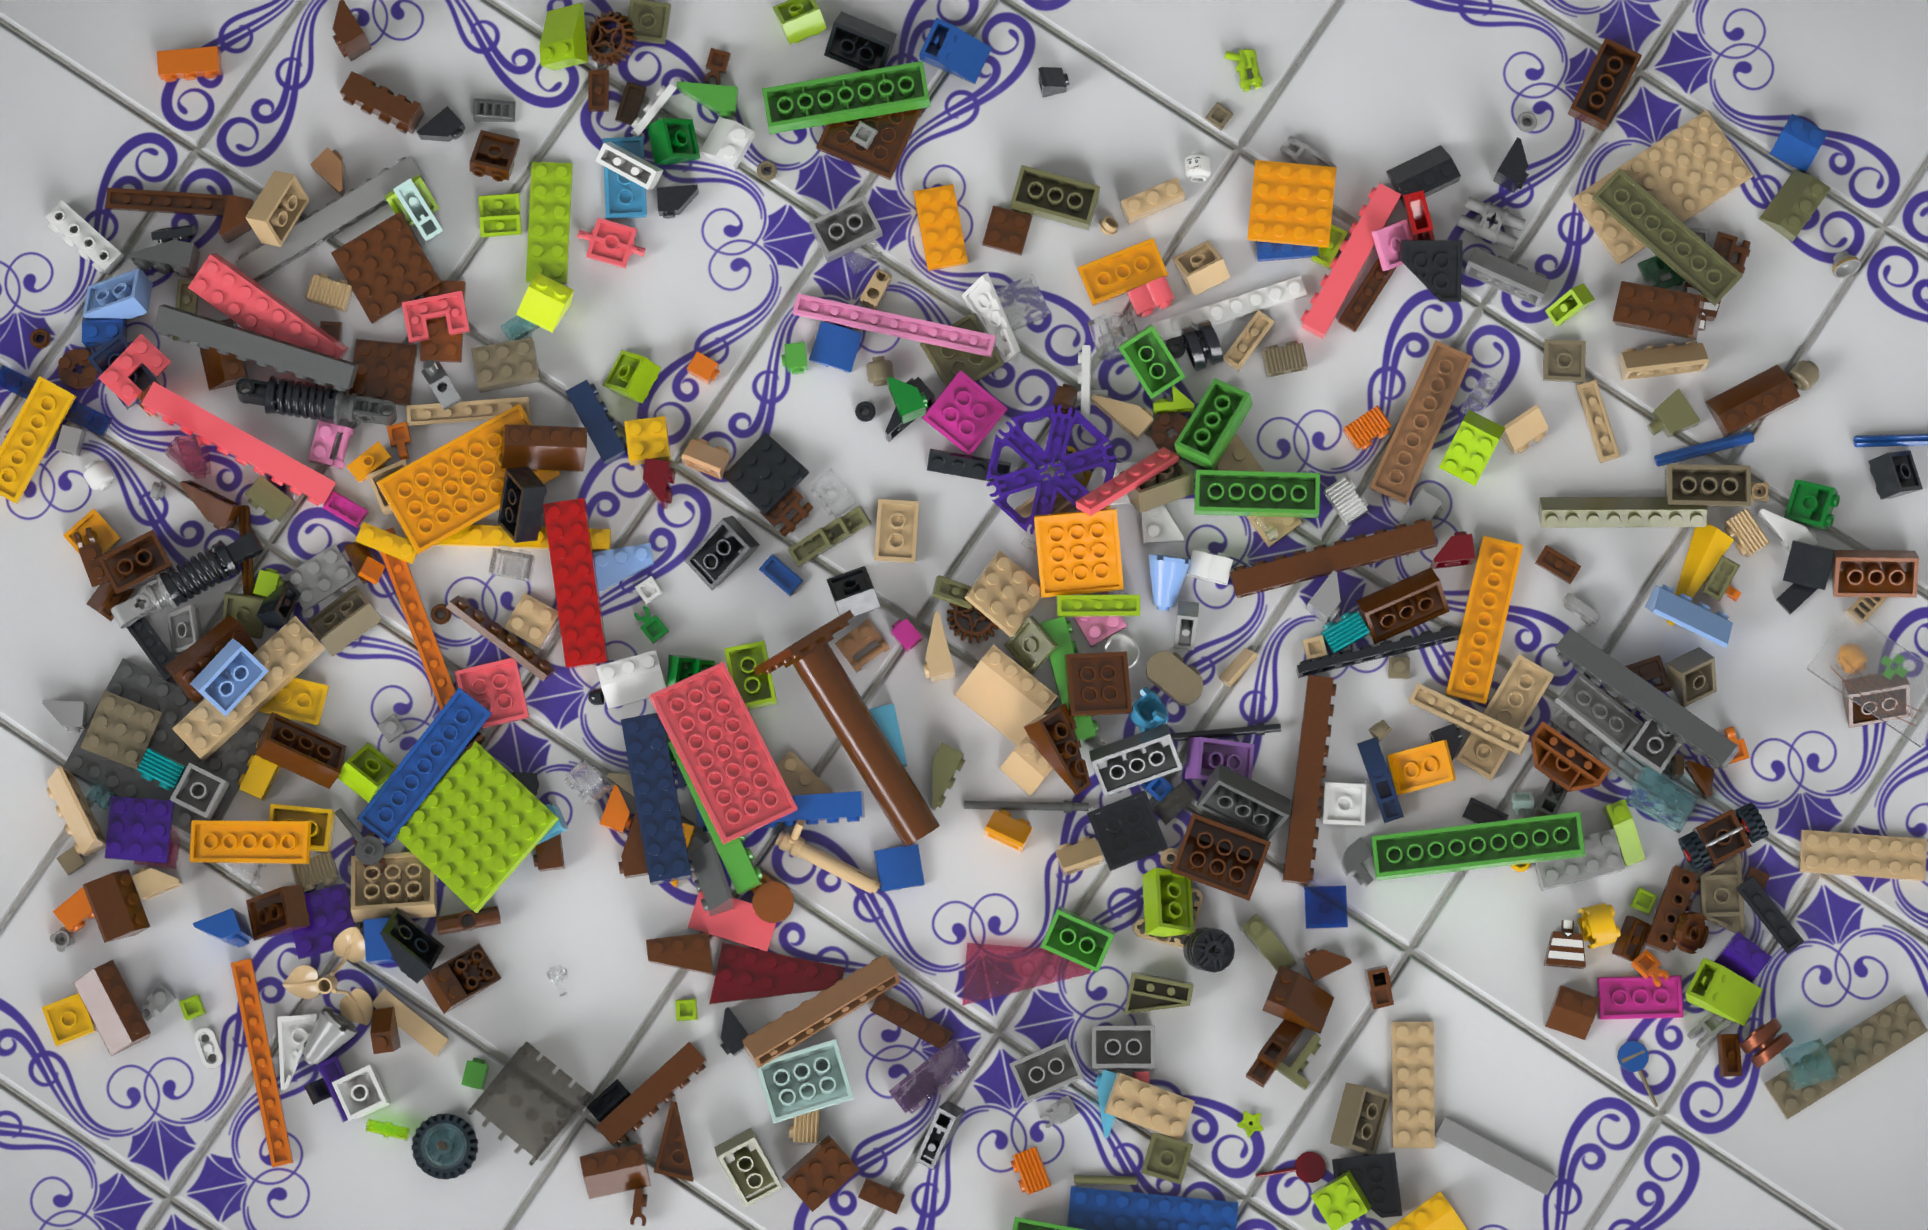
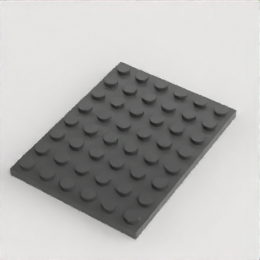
M123 658L105 691L163 713L149 746L150 749L186 767L191 763L230 784L211 821H222L239 790V779L243 773L246 774L249 768L247 763L251 755H255L256 745L262 730L246 723L203 762L172 729L203 699L195 704L178 686ZM97 704L63 767L118 797L171 801L170 798L175 789L171 788L168 791L158 786L159 781L152 779L150 782L140 777L141 772L80 748L98 707ZM174 803L172 825L191 834L192 820L210 821Z

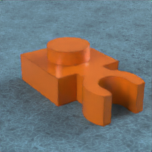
M1647 949L1631 963V966L1645 979L1651 976L1653 983L1657 987H1660L1662 983L1658 977L1661 976L1666 981L1669 978L1667 971L1659 969L1662 963Z

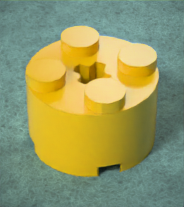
M1605 902L1578 909V913H1581V918H1578L1581 934H1583V940L1590 943L1587 946L1589 949L1615 943L1616 938L1620 937V929L1618 925H1615L1613 919L1615 911L1611 904L1607 905Z

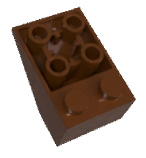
M477 944L432 969L422 980L443 1014L493 985L501 977L481 945Z

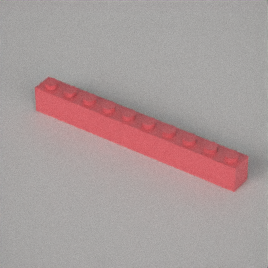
M153 382L141 404L144 406L143 410L153 416L157 413L163 417L162 421L171 426L174 423L181 427L180 431L189 436L192 433L199 437L198 441L207 446L210 443L218 447L217 451L225 456H228V454L236 457L235 461L239 464L253 466L254 472L261 476L265 474L271 476L272 482L279 486L285 484L291 487L290 492L298 496L303 494L309 497L307 501L316 506H319V504L324 505L336 484L333 480L156 382Z

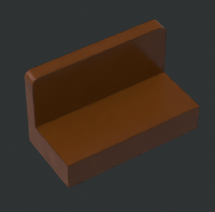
M110 581L97 588L87 602V605L112 621L114 616L111 609L127 601L135 588L116 595Z

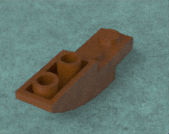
M1284 1019L1258 1053L1257 1059L1246 1073V1078L1264 1088L1306 1028Z

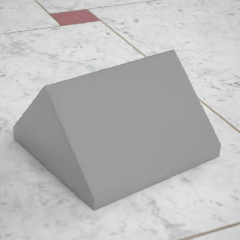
M189 605L167 614L172 654L183 653L203 637L199 609L195 605Z

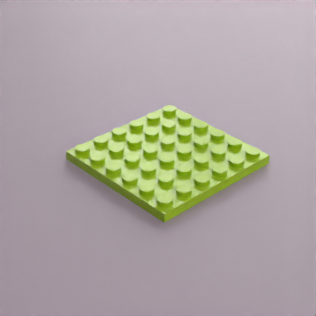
M474 741L472 747L460 757L433 788L407 823L400 829L396 838L473 912L478 913L559 818L483 746Z

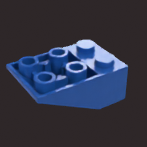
M936 18L919 53V57L925 63L975 84L992 48L958 27Z

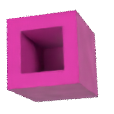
M907 618L903 621L899 619L891 626L893 629L891 630V635L907 653L923 640L922 635Z

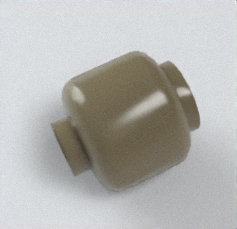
M884 356L873 357V361L866 365L868 381L874 383V386L887 385V378H894L892 362L885 360Z
M1802 360L1789 371L1788 376L1797 390L1806 391L1818 381L1819 368L1812 361Z

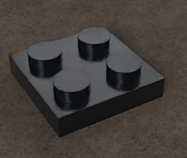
M197 224L157 229L151 232L152 240H158V243L171 241L174 237H178V241L193 238V235L198 232Z

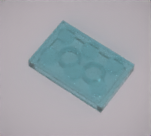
M1645 766L1625 802L1679 834L1699 798Z

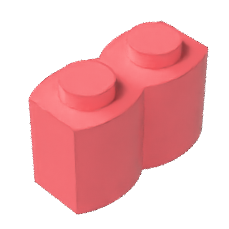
M1165 276L1127 292L1137 317L1142 316L1146 318L1154 313L1153 310L1159 307L1163 310L1172 306V302L1175 300Z

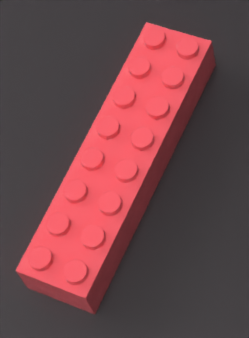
M217 253L209 255L188 286L190 290L244 329L340 359L343 358L349 349Z

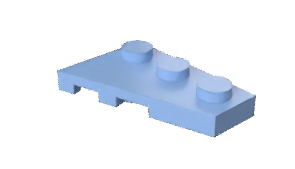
M651 543L594 552L599 593L612 585L618 584L625 578L652 566L654 560Z

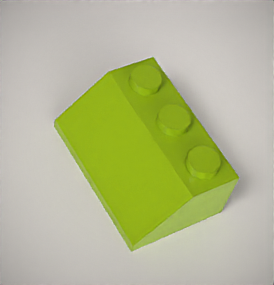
M1157 867L1143 874L1146 934L1167 937L1194 933L1191 879L1175 874L1169 869Z

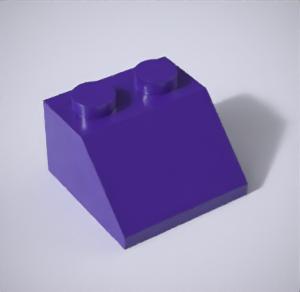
M1736 932L1714 962L1723 965L1752 983L1771 959V956L1741 933Z

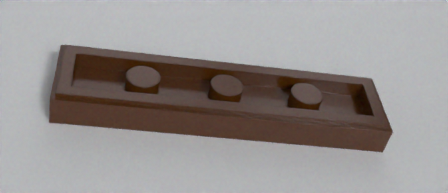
M1378 258L1339 318L1338 323L1355 333L1397 267L1383 271Z

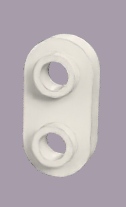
M209 1028L199 1029L195 1033L194 1041L201 1061L208 1068H217L223 1062V1054L216 1034ZM204 1035L209 1036V1041L206 1043L202 1040ZM212 1054L216 1055V1060L214 1062H211L209 1060V1057Z

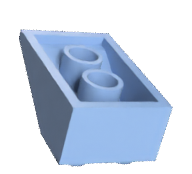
M140 268L90 285L87 289L83 317L131 319L148 313L153 283Z

